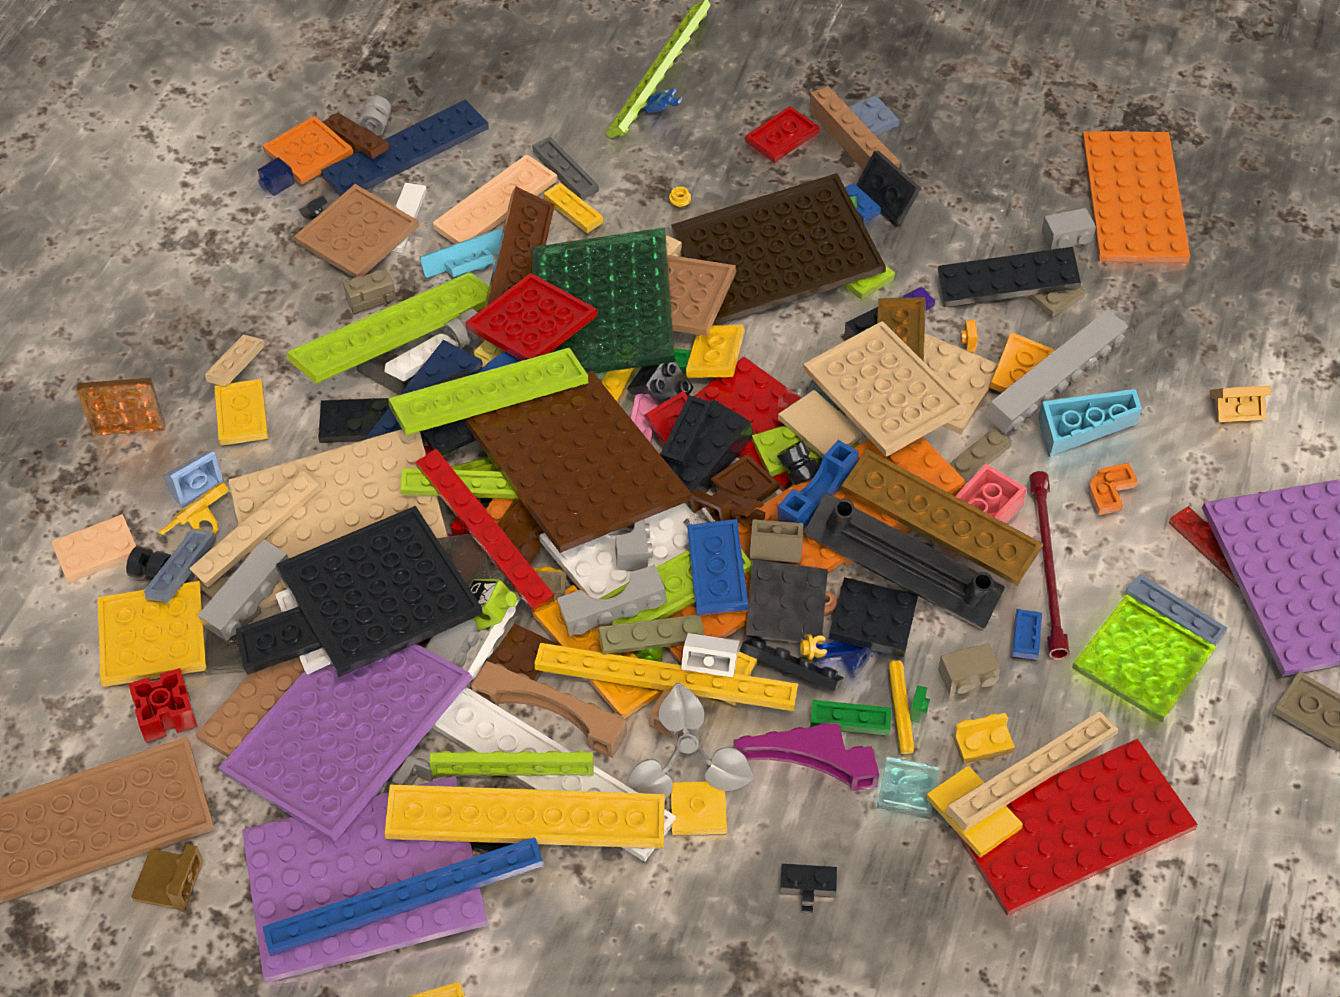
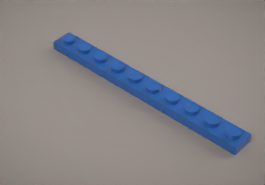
M536 838L518 842L262 926L270 956L543 867L544 863Z

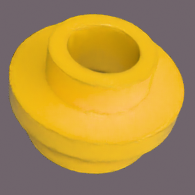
M676 187L670 193L669 201L674 206L683 207L690 203L691 194L685 187Z

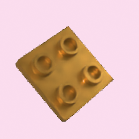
M186 844L183 854L151 849L131 895L133 901L185 911L203 864L198 847Z

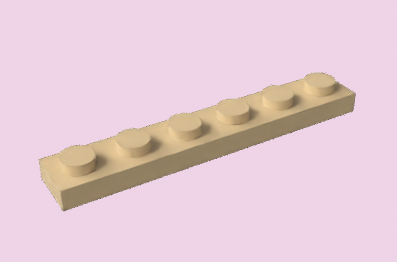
M304 470L301 471L189 568L191 572L207 588L210 587L321 490L319 484Z

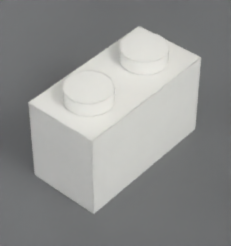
M688 633L683 649L681 669L733 677L737 665L739 641Z

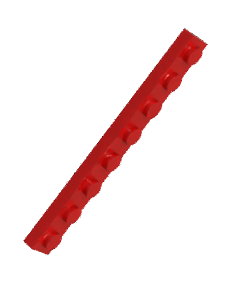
M435 449L417 460L416 467L532 612L553 600V592L440 452Z

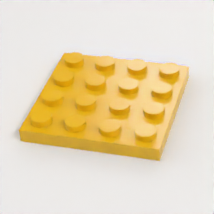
M200 581L183 583L169 603L146 599L144 590L98 597L100 680L103 687L132 683L148 677L150 680L160 678L161 673L181 668L182 674L207 670L205 629L197 616L203 609Z

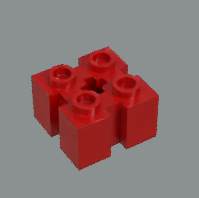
M181 668L161 673V679L151 682L148 677L128 684L132 701L136 708L135 713L138 725L145 742L166 737L165 731L173 728L179 733L198 727Z

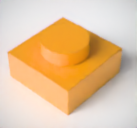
M966 320L965 329L961 330L960 340L961 344H965L966 351L971 353L976 352L978 335L975 320Z

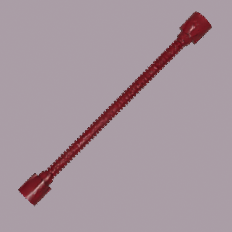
M1036 471L1030 474L1029 482L1031 495H1035L1037 500L1041 543H1043V561L1051 622V635L1047 637L1048 651L1051 658L1064 659L1069 656L1070 650L1067 633L1064 634L1061 628L1046 500L1047 493L1050 492L1049 475L1044 471Z

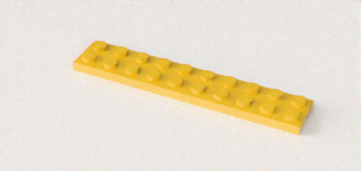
M390 785L385 839L518 843L535 837L537 844L663 848L665 794Z

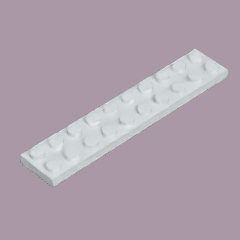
M467 687L464 688L432 726L434 730L468 751H477L479 753H492L494 751H504L506 753H519L521 751H531L533 753H546L548 751L571 752ZM595 766L594 775L509 776L530 790L638 793ZM665 809L664 836L676 820V816ZM622 847L644 862L655 849Z

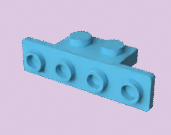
M499 228L420 256L419 260L424 276L429 278L447 271L451 276L459 277L475 269L482 270L487 268L489 264L495 263L493 254L498 252L503 230Z

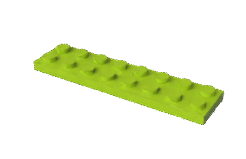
M566 348L388 398L389 407L405 435H409L587 384L588 374L571 349Z

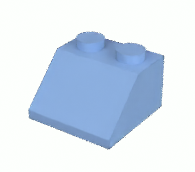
M205 451L163 475L167 490L182 508L195 501L196 498H199L200 495L207 492L215 484L224 483L216 455L213 451Z

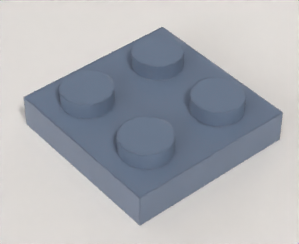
M876 95L849 106L875 136L899 126V119Z

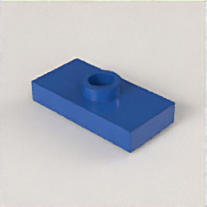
M1016 610L1012 647L1013 657L1038 660L1042 612Z

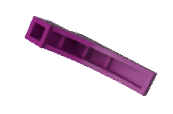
M822 723L808 728L796 727L783 732L771 731L765 735L758 736L746 735L733 740V748L742 752L748 761L773 760L810 767L842 781L850 786L851 791L878 787L879 770L872 746H855L850 750H845L839 723Z

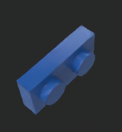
M852 183L845 187L850 197L856 196V210L863 223L881 214V207L856 184Z

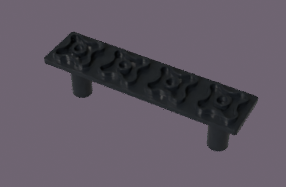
M828 493L824 494L803 533L805 537L981 630H984L1005 589L1003 585L994 581L990 574L977 572L855 508L851 501L847 499L840 500Z

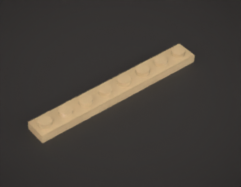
M1099 711L948 806L946 813L964 831H967L1116 736L1118 728Z

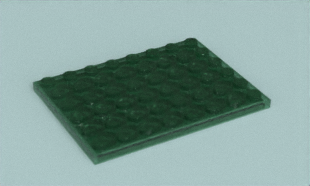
M665 227L532 247V274L597 309V317L552 352L570 348L586 373L593 371L594 374L676 362Z

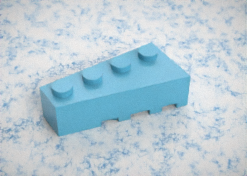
M1136 389L1042 401L1038 418L1049 457L1136 425L1142 407Z

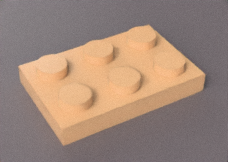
M123 514L51 541L68 583L127 561L129 554L136 546Z

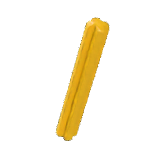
M900 660L890 661L888 668L899 751L903 755L912 754L914 752V741L903 663Z

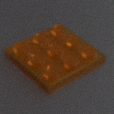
M151 378L77 383V393L93 436L165 431L166 423Z

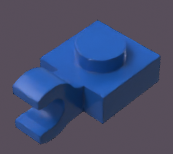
M675 88L669 91L665 89L652 94L644 109L649 114L654 111L660 112L667 105L676 107L680 104L682 97H673L676 92Z

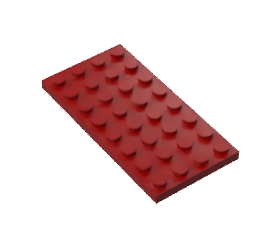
M1135 739L1048 778L1007 804L1006 806L1022 822V829L981 858L956 831L955 833L1008 916L1196 830L1198 824L1141 742Z

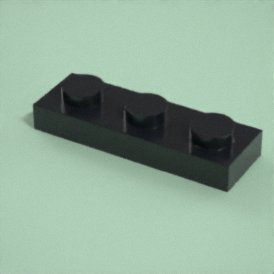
M691 395L688 396L660 453L665 461L684 466L712 408L711 401Z

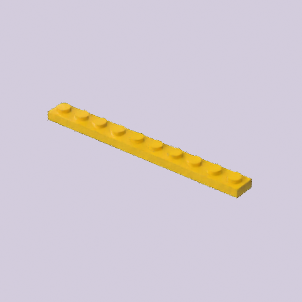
M540 643L535 660V670L663 691H671L676 683H680L691 690L696 696L794 711L798 684L739 674L727 677L682 670V665L614 654L602 655L601 652Z

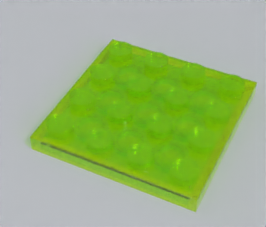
M1126 594L1073 662L1072 669L1163 723L1212 657L1217 646Z

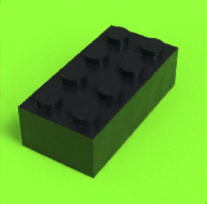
M714 399L711 400L712 408L684 466L666 461L690 492L697 489L707 493L712 487L710 479L729 467L752 439L753 429L751 421Z

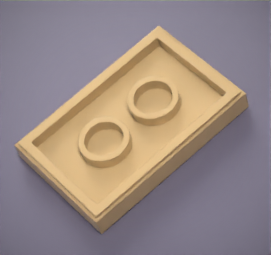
M815 390L778 415V419L801 440H804L822 459L837 440L852 446L863 438V432Z

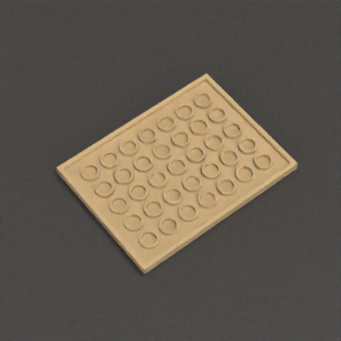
M402 429L229 479L238 526L301 471L304 470L319 484L321 490L265 538L266 541L287 553L289 558L413 506L418 508L446 553H453L438 496L401 495L402 468L418 469L416 461L426 455L420 431L405 435ZM254 547L248 554L245 555V559L248 558V556L254 551L256 547ZM282 578L274 586L272 593L265 597L258 605L261 609L279 604L275 594L287 589Z

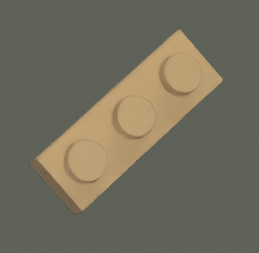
M243 334L205 374L206 381L227 387L264 348L263 339Z

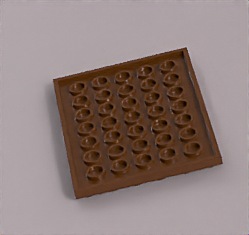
M593 371L587 372V384L465 418L466 427L559 553L691 501V492Z

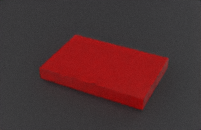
M789 106L747 134L745 142L775 163L820 132V127Z

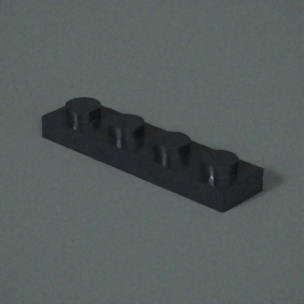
M753 637L744 641L739 651L832 691L840 688L844 677L837 675L838 671L833 668H820L814 665L813 660H809L806 657L796 658L790 655L791 652L781 647H776L775 649L767 646V642L760 638Z

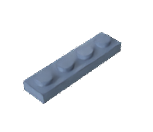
M191 529L144 590L145 598L169 603L191 574L189 568L200 560L215 542L214 532Z
M1139 574L1126 589L1125 596L1211 650L1214 649L1227 632L1228 628L1142 574Z

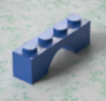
M837 440L823 456L821 465L811 482L800 491L793 489L778 505V521L803 523L804 530L824 494L828 493L834 496L841 489V485L858 462V451Z

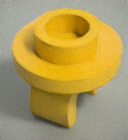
M806 634L804 640L800 642L801 654L805 655L809 660H812L813 657H824L827 650H819L816 644H823L825 637L816 636L813 639L811 634Z

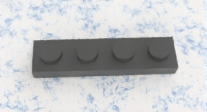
M551 137L532 145L533 152L580 199L583 200L599 191V185Z

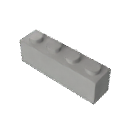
M263 539L197 615L203 626L225 641H228L231 636L237 634L236 629L240 628L243 622L255 613L261 601L272 593L274 586L281 579L276 564L289 559L287 553Z

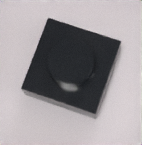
M322 195L300 208L299 211L303 217L310 214L314 217L323 211L322 206L328 202Z

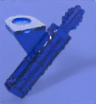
M838 641L817 644L816 647L819 650L825 649L827 653L822 658L813 657L812 660L814 665L844 662L851 676L855 678L867 664L869 657H873L874 652L880 655L883 652Z

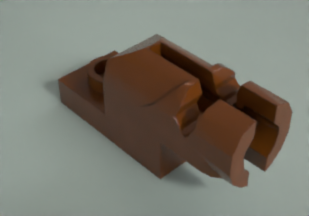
M697 489L691 492L690 502L693 513L707 521L717 522L737 519V522L752 526L753 520L765 519L766 512L759 509L754 510L756 507L761 508L764 506L763 503L747 495H741L728 489L720 490L712 496Z

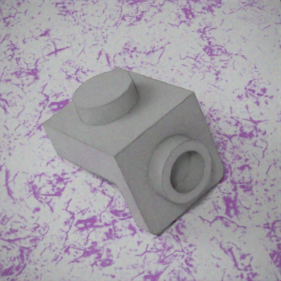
M408 756L402 767L395 770L392 777L393 785H413L418 777L429 782L433 781L434 776L431 773L430 763L422 758L415 759Z

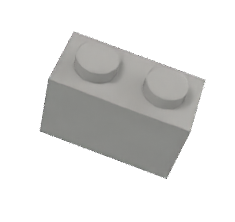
M1087 208L1044 216L1042 234L1050 250L1093 242L1096 226Z

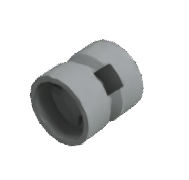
M381 96L368 97L363 105L358 124L377 136L381 135L385 130L391 113L390 103Z
M472 308L460 314L459 319L454 318L443 326L444 334L458 342V347L461 349L466 344L469 345L471 339L474 341L480 338L466 329L465 322L477 314Z

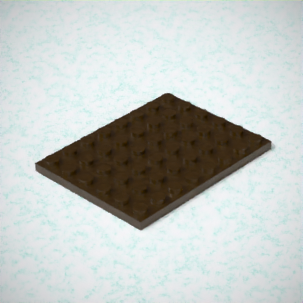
M838 173L671 224L676 240L681 242L684 258L736 265L737 272L714 320V326L886 272V266Z

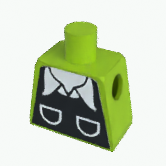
M474 579L469 587L483 611L482 615L472 619L476 621L478 630L499 624L503 620L508 608L516 605L517 597L515 593L510 591L499 579Z

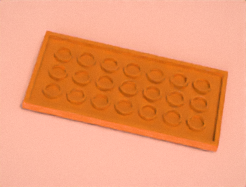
M1083 131L1082 140L1093 221L1096 226L1095 235L1099 262L1189 263L1190 251L1169 132Z

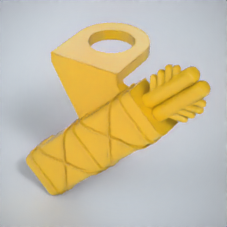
M215 484L207 492L200 495L199 498H196L195 501L172 517L174 520L159 530L158 534L164 535L176 525H183L186 522H189L193 529L202 530L200 528V521L207 520L213 526V530L210 532H214L215 535L218 532L219 525L208 509V506L229 491L226 484Z

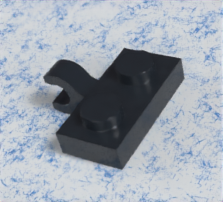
M781 864L780 893L802 895V913H813L814 896L836 897L837 867Z

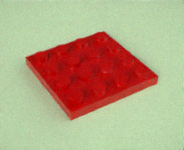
M530 273L467 320L465 324L466 329L523 361L552 352L598 315L597 309Z

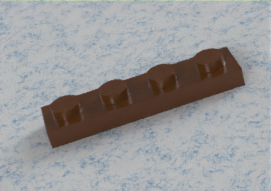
M340 113L332 114L328 119L322 121L347 144L372 159L390 149L386 140Z

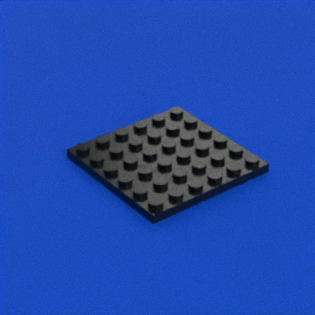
M416 506L276 564L280 577L338 678L483 614L481 605Z

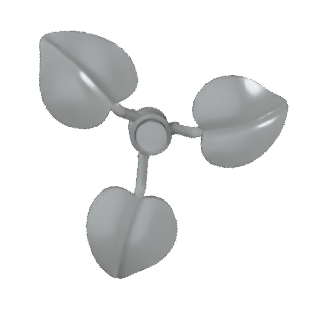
M676 683L659 708V719L662 725L670 731H679L675 751L663 769L656 759H646L638 763L628 778L627 786L638 793L665 794L666 799L673 787L672 778L666 772L669 771L680 752L691 754L696 750L699 751L704 761L710 765L705 772V778L716 789L730 791L742 788L754 779V773L744 754L733 747L720 748L713 754L712 760L708 758L703 750V746L699 744V733L696 730L704 722L703 706L691 690L680 683Z

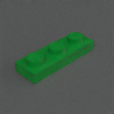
M813 700L810 727L818 726L822 723H839L840 731L889 736L892 708Z

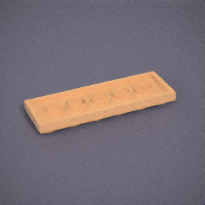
M526 154L432 223L433 229L454 244L485 234L506 219L511 194L515 187L538 196L557 182V174Z

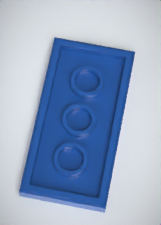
M737 519L687 525L697 616L749 610Z

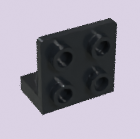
M669 353L649 357L629 384L627 390L631 395L649 393L659 406L682 391H685L687 396H689L694 387Z

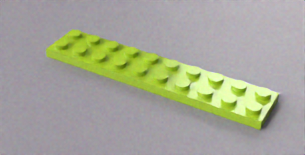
M468 272L287 351V360L317 384L437 330L454 318L459 319V315L472 308L475 311L483 309L489 286L474 274Z

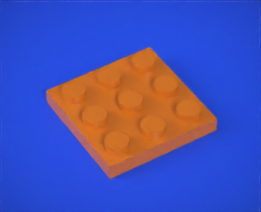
M315 115L263 145L264 152L301 185L321 174V170L354 154L353 148Z

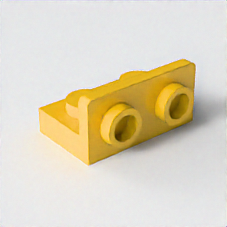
M992 713L984 718L975 720L965 719L955 725L953 738L963 764L1014 753L1015 746L1006 726L1008 720L1006 713Z

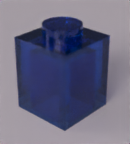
M279 157L258 169L259 185L264 191L267 190L273 196L295 184L292 168Z

